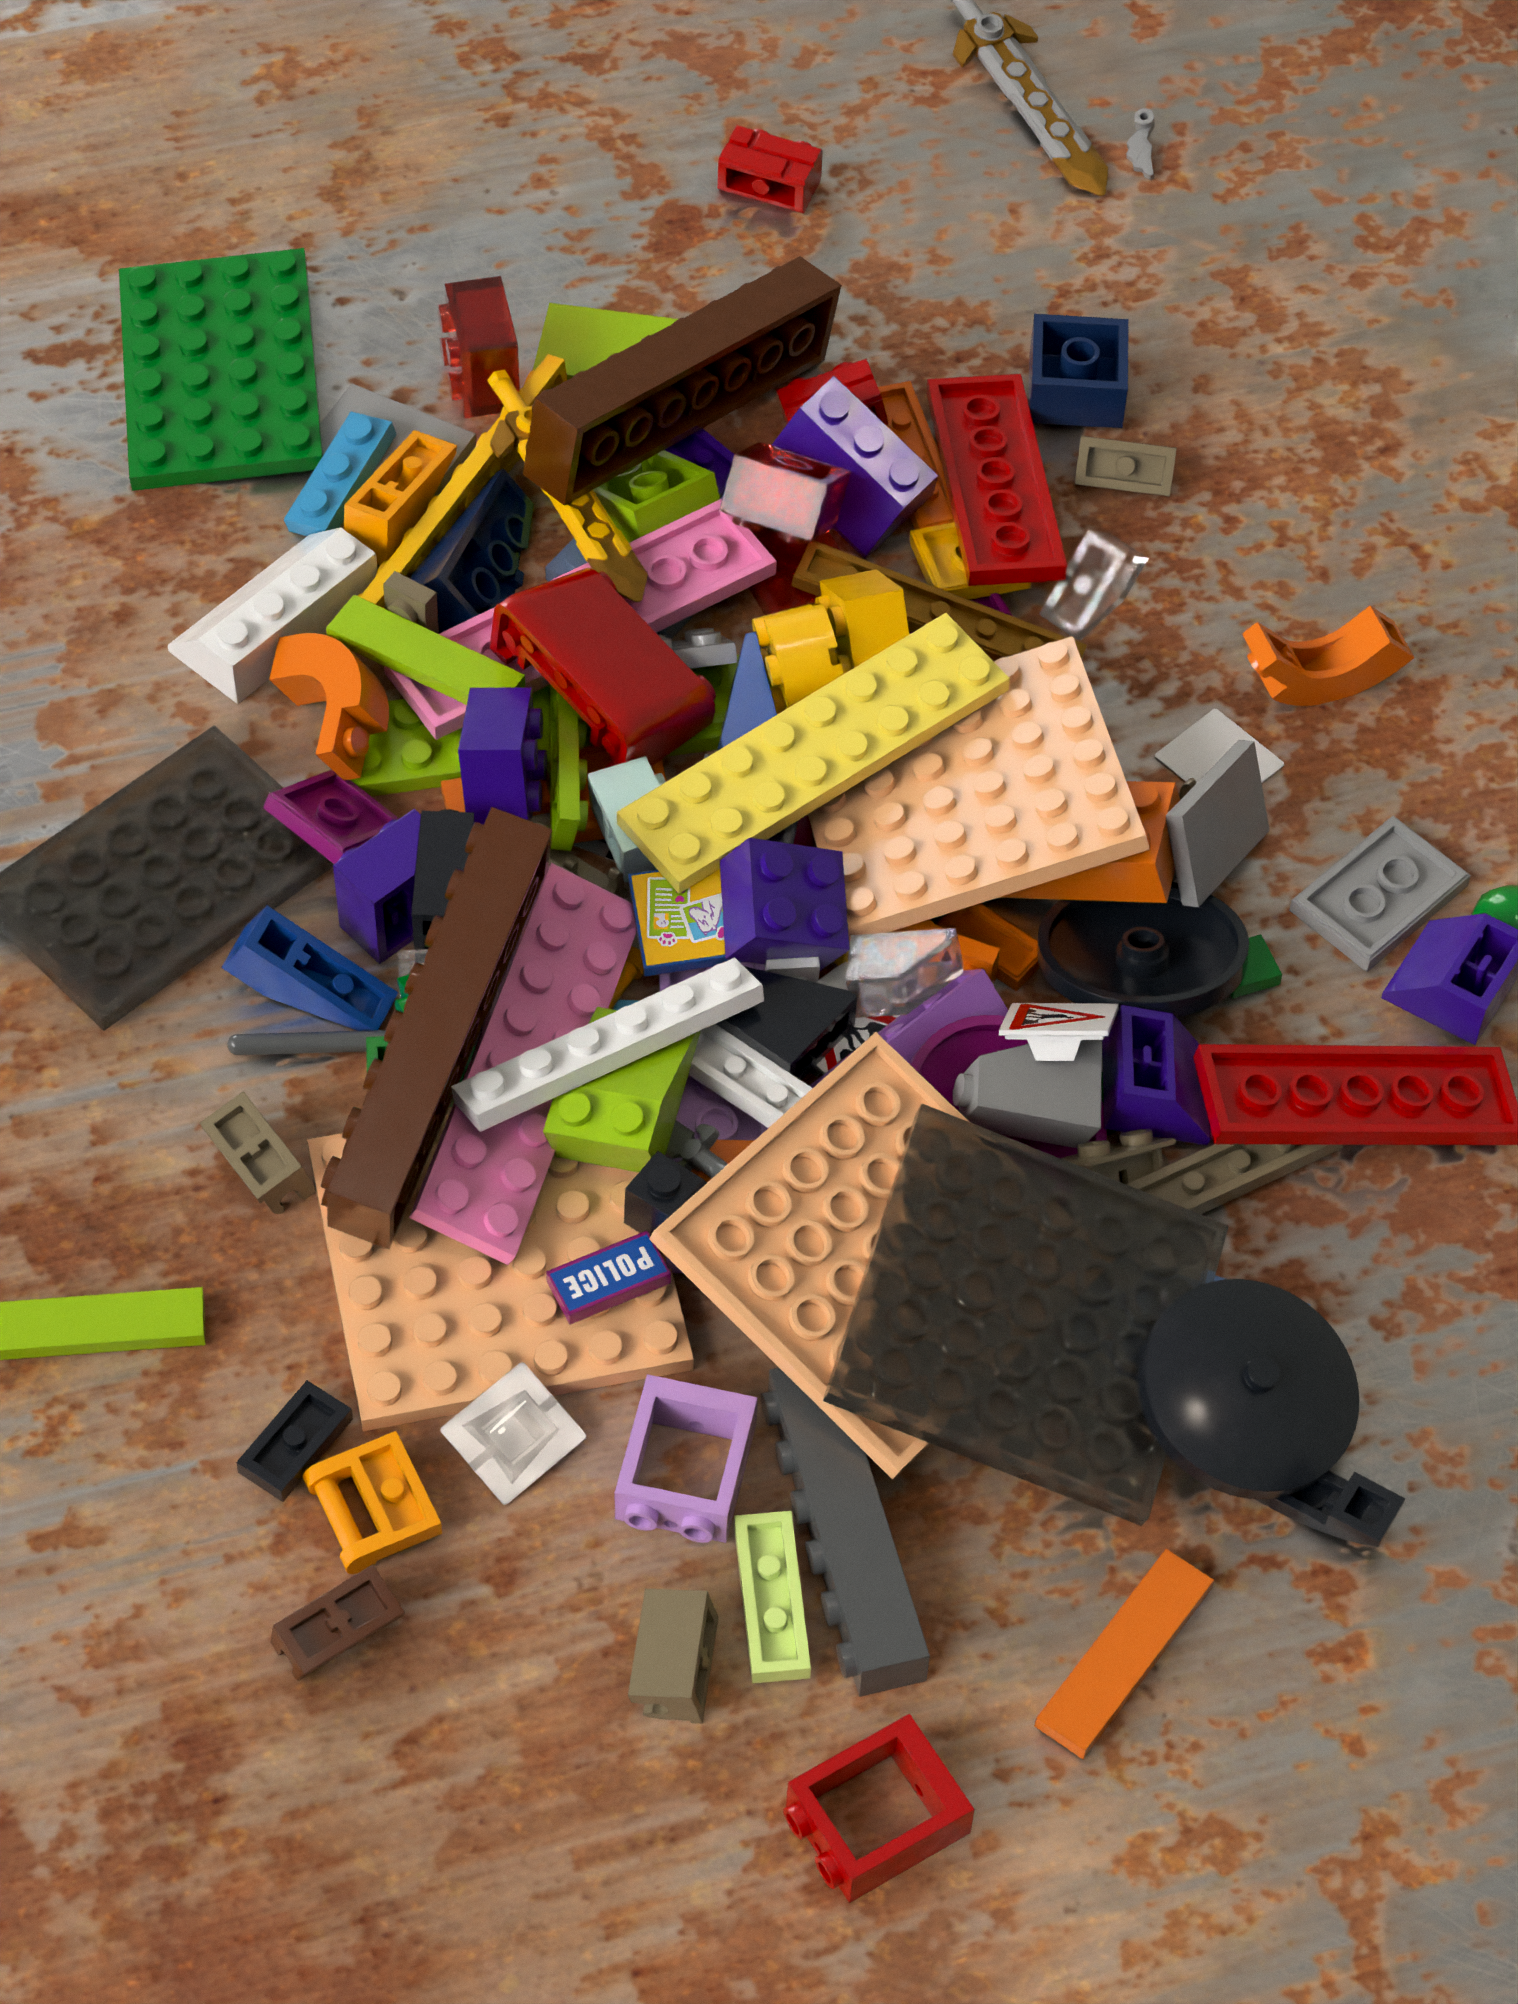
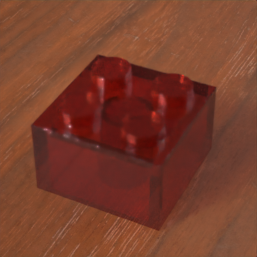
M501 276L445 283L446 303L438 304V317L441 332L447 333L448 336L440 338V350L443 365L453 368L452 372H448L452 401L460 400L464 419L500 414L504 405L487 381L494 371L505 369L517 391H520L518 342Z
M758 442L734 454L719 511L732 515V522L739 526L758 530L763 525L778 530V537L782 540L805 545L807 540L813 541L836 527L851 471L776 446Z

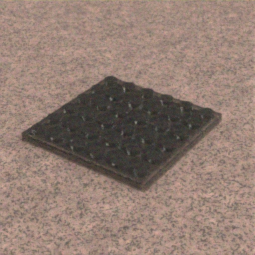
M922 1103L915 1114L823 1401L1142 1526L1150 1517L1166 1452L1151 1432L1140 1404L1137 1371L1141 1348L1151 1327L1170 1304L1187 1291L1214 1281L1229 1225Z

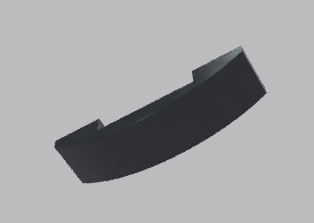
M1328 1471L1311 1486L1297 1493L1273 1499H1255L1306 1526L1344 1540L1373 1547H1379L1405 1502L1404 1497L1356 1472L1352 1474L1348 1481L1331 1471Z

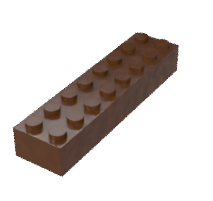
M799 256L782 266L775 267L760 278L743 284L739 289L711 301L707 306L687 317L679 318L672 325L653 335L644 337L640 342L629 348L612 354L599 364L585 371L578 372L572 378L556 387L541 392L535 397L532 405V419L529 438L525 447L526 456L523 475L565 506L824 361L842 285Z
M491 807L484 824L475 822L465 847V852L469 855L464 871L458 868L454 870L445 893V899L449 900L444 917L435 915L428 930L425 946L429 948L424 965L415 962L407 979L404 993L409 995L404 1012L395 1010L388 1023L384 1035V1041L388 1042L383 1061L374 1058L367 1072L363 1089L367 1090L363 1108H352L342 1134V1138L346 1139L342 1157L340 1159L332 1156L323 1175L321 1187L325 1189L321 1205L327 1207L328 1227L390 1250L452 1102L451 1086L460 1083L548 873L553 829Z

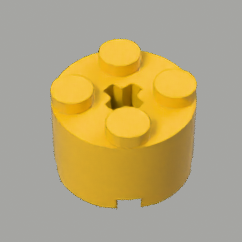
M820 602L752 619L753 631H756L767 678H769L771 685L774 686L770 690L777 714L844 674L842 663H837L834 648L838 646L827 611Z

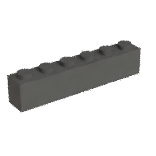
M779 1367L770 1369L768 1392L761 1393L762 1410L767 1425H777L781 1441L775 1443L781 1473L783 1475L792 1474L796 1490L790 1492L795 1520L798 1525L806 1523L811 1540L806 1541L805 1546L811 1572L813 1575L822 1574L827 1591L821 1592V1602L826 1622L829 1627L837 1625L843 1643H838L836 1649L843 1677L845 1679L854 1678L859 1697L927 1681L929 1667V1651L867 1455Z

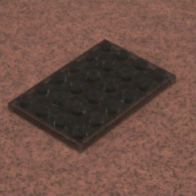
M214 725L0 872V931L105 1031L238 936L244 927L267 905L272 909L277 908L333 868L334 864L263 808L268 794L283 787Z

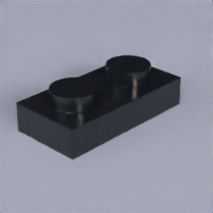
M306 1380L236 1462L238 1473L284 1502L301 1482L306 1469L318 1462L353 1420L352 1408Z

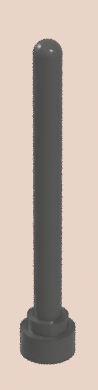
M386 1030L235 1034L229 1038L227 1047L234 1055L366 1052V1037L384 1036Z

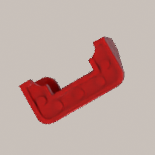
M585 568L512 594L495 606L490 649L505 665L518 657L517 664L523 670L533 665L592 728L590 742L596 748L603 744L609 752L611 762L605 768L644 756L647 757L652 767L713 723L716 693L711 683L702 675H696L622 598L617 592L614 582L605 572H597L592 568Z

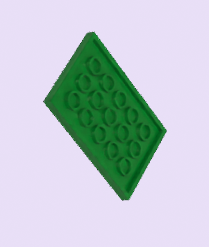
M299 248L119 268L128 466L132 491L315 470L323 457L305 249Z

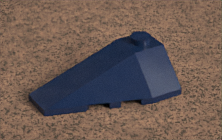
M504 468L493 475L410 577V579L436 592L439 634L494 608L498 603L515 594L516 589L523 586L524 573L519 570L521 551L528 548L534 503Z

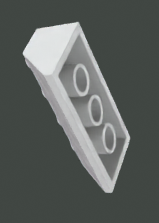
M343 528L309 534L169 643L168 651L235 703L239 704L269 680L279 637L302 633L327 634L326 627L353 595L363 593L376 577L378 570L376 553Z

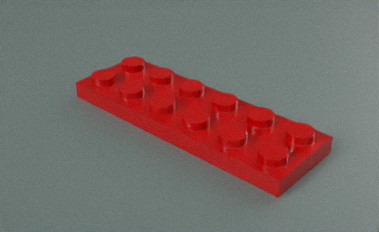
M1021 374L927 379L926 394L968 586L1066 580L1067 562Z
M1199 1044L1193 1056L1214 1144L1518 1145V1102L1501 1047Z

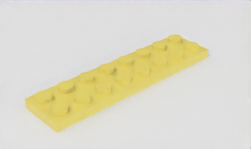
M944 613L617 811V825L680 894L719 870L720 860L748 838L769 839L1009 690L1010 678L947 613Z

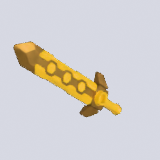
M505 369L494 371L487 381L495 394L498 395L508 414L505 416V420L499 421L491 439L490 447L499 459L510 454L514 448L525 462V447L529 438L532 406L527 407ZM542 489L573 535L577 547L591 568L597 572H605L612 579L617 592L621 596L636 603L641 602L648 574L623 533L610 518L595 492L592 490L564 506Z

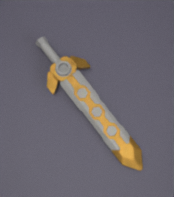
M951 0L966 19L964 28L958 32L953 50V56L959 65L965 67L973 59L974 55L978 57L1002 92L1012 101L1040 140V145L1055 163L1067 182L1097 196H1104L1107 187L1108 166L1082 129L1072 120L1046 84V79L1020 45L1038 42V36L1032 27L1007 14L1004 15V18L1000 13L995 12L983 14L974 0Z

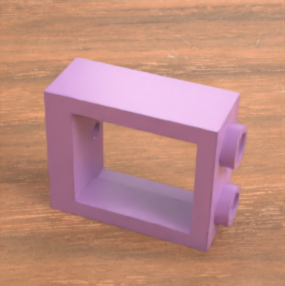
M647 1374L615 1489V1519L624 1521L627 1525L639 1530L649 1531L659 1528L678 1532L683 1537L695 1542L704 1543L715 1540L726 1543L756 1428L758 1397ZM653 1423L732 1440L716 1501L637 1484Z

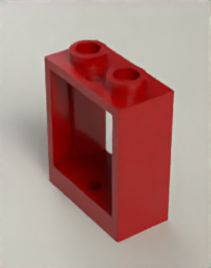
M910 1713L790 1780L787 1786L786 1807L783 1808L785 1819L794 1835L799 1840L807 1837L818 1854L815 1857V1863L825 1883L831 1889L839 1886L849 1903L970 1834L975 1811ZM892 1757L932 1817L856 1860L817 1798L885 1759Z

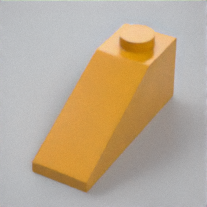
M413 430L344 504V530L376 553L377 565H381L382 562L390 559L400 546L406 531L409 528H414L424 515L430 500L433 498L457 453V445Z

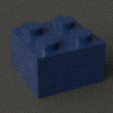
M1034 314L1029 354L1028 405L1033 423L1108 428L1123 427L1128 392L1129 319Z

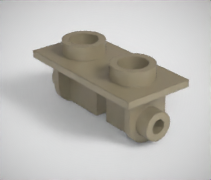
M1151 1129L1127 1131L1120 1134L1121 1142L1110 1145V1142L1107 1140L1077 1145V1154L1059 1158L1057 1163L1060 1165H1073L1075 1176L1071 1179V1190L1076 1197H1082L1090 1201L1121 1187L1118 1171H1121L1122 1184L1124 1186L1169 1165L1168 1159L1162 1154L1161 1148L1176 1144L1175 1138L1153 1137Z

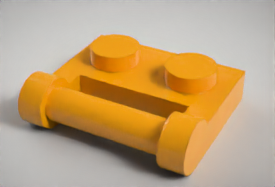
M397 1431L310 1466L303 1473L302 1478L310 1494L318 1496L343 1549L340 1553V1559L348 1574H357L370 1565H375L380 1559L442 1534L441 1521ZM352 1477L378 1533L364 1539L338 1487L340 1481Z

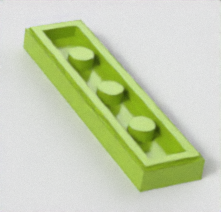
M353 595L326 627L327 636L342 642L348 649L467 705L470 688L525 687L524 674L357 595Z
M203 1287L0 1302V1360L206 1345Z

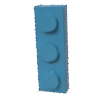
M352 411L349 413L286 514L284 522L289 532L308 536L309 534L336 529L341 526L344 521V504L371 477L397 435L392 421Z

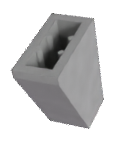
M1081 1040L1074 1061H1036L1029 1044L981 1055L963 1074L958 1075L953 1089V1103L955 1106H959V1112L979 1131L1077 1148V1145L1088 1142L1101 1129L1102 1040Z

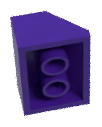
M835 376L798 409L762 458L785 483L864 559L875 551L916 510L933 496L938 475Z

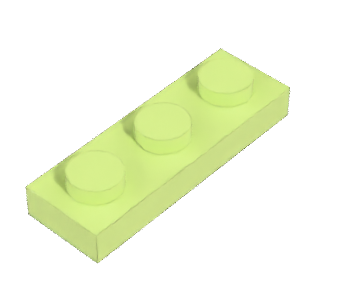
M792 1511L734 1515V1532L752 1684L809 1679L811 1676V1664Z

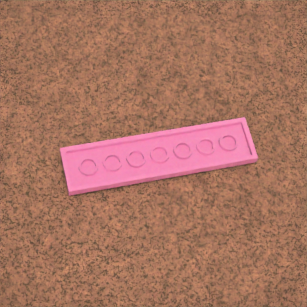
M722 498L630 542L629 544L646 570L648 577L641 602L636 603L623 596L622 598L655 632H658L775 575L777 561ZM586 563L559 577L574 573L585 568H591V566L589 565V563ZM494 608L439 634L505 665L490 649ZM518 657L505 665L525 675V687H532V693L550 685L533 665L523 670L517 664ZM384 666L386 676L436 740L463 727L467 705Z
M553 863L550 864L548 873L496 994L463 1081L477 1073L515 1058L528 1050L537 1048L570 1033L576 1028L587 1025L597 1007L608 1009L637 932L631 902ZM552 1099L481 1132L478 1131L454 1103L409 1218L509 1265L517 1255L555 1152L543 1133Z

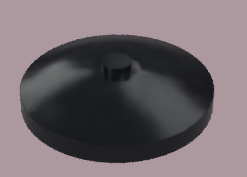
M1172 882L1167 903L1060 900L1046 913L1039 926L1037 955L1041 972L1057 992L1074 1003L1119 1004V1008L1121 1005L1173 1013L1175 1017H1181L1205 1010L1227 998L1240 985L1247 971L1249 937L1246 927L1239 916L1227 904L1212 895L1199 907L1182 905L1177 882Z
M1224 1279L1197 1286L1178 1297L1166 1308L1151 1327L1141 1348L1137 1371L1138 1393L1144 1417L1151 1432L1166 1454L1181 1469L1202 1484L1217 1491L1249 1499H1273L1297 1493L1311 1486L1339 1461L1353 1438L1359 1416L1360 1399L1356 1372L1346 1347L1331 1325L1314 1308L1294 1294L1279 1287L1246 1279Z

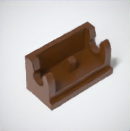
M372 1564L274 1624L271 1644L278 1655L285 1653L293 1667L292 1674L299 1681L404 1616L405 1612Z

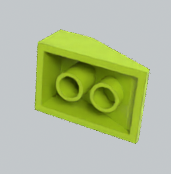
M665 450L593 489L610 518L623 533L628 543L720 500L714 472Z
M597 1007L589 1023L618 1010ZM701 1031L553 1098L543 1133L551 1148L555 1150V1156L557 1158L640 1172L657 1151L666 1155Z

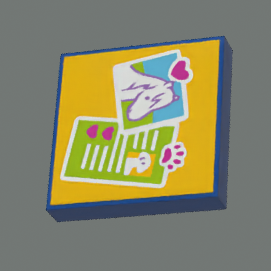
M720 869L680 894L658 870L628 874L644 976L713 967L723 961H728L725 959Z

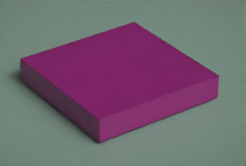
M332 769L269 793L263 807L333 864L337 863L340 857L349 849L358 848L377 835L386 823L399 819L351 780H343Z

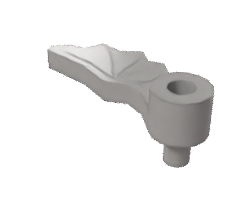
M1142 108L1134 115L1137 131L1127 142L1128 151L1126 158L1133 163L1134 171L1142 172L1145 178L1152 180L1154 179L1151 161L1153 148L1152 144L1148 141V137L1155 127V120L1152 110Z

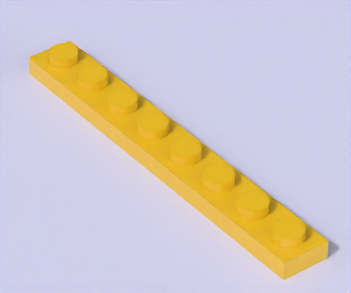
M548 354L538 368L528 374L524 386L518 392L527 407L533 405L535 397L541 392L550 390L567 381L565 359ZM505 407L502 408L500 417L490 430L484 432L479 437L476 448L466 461L460 463L455 468L451 480L442 492L430 500L426 512L414 528H409L406 531L400 546L390 559L382 562L377 570L376 577L366 590L357 596L385 609L383 584L392 573L396 571L410 578L416 568L493 475L502 468L509 473L521 457L519 452L513 448L510 454L499 459L490 447L491 439L499 421L505 420V416L508 414Z

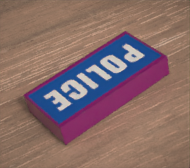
M648 1231L546 1271V1281L569 1325L671 1284V1273L657 1247L649 1240L650 1235Z

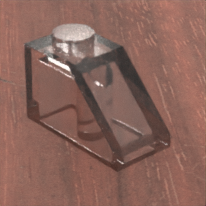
M1088 529L1067 565L1066 580L1058 581L1039 615L1075 639L1082 640L1125 600L1149 558L1111 533Z
M956 928L851 935L846 985L848 991L857 996L855 1018L907 1015L963 974L964 964Z

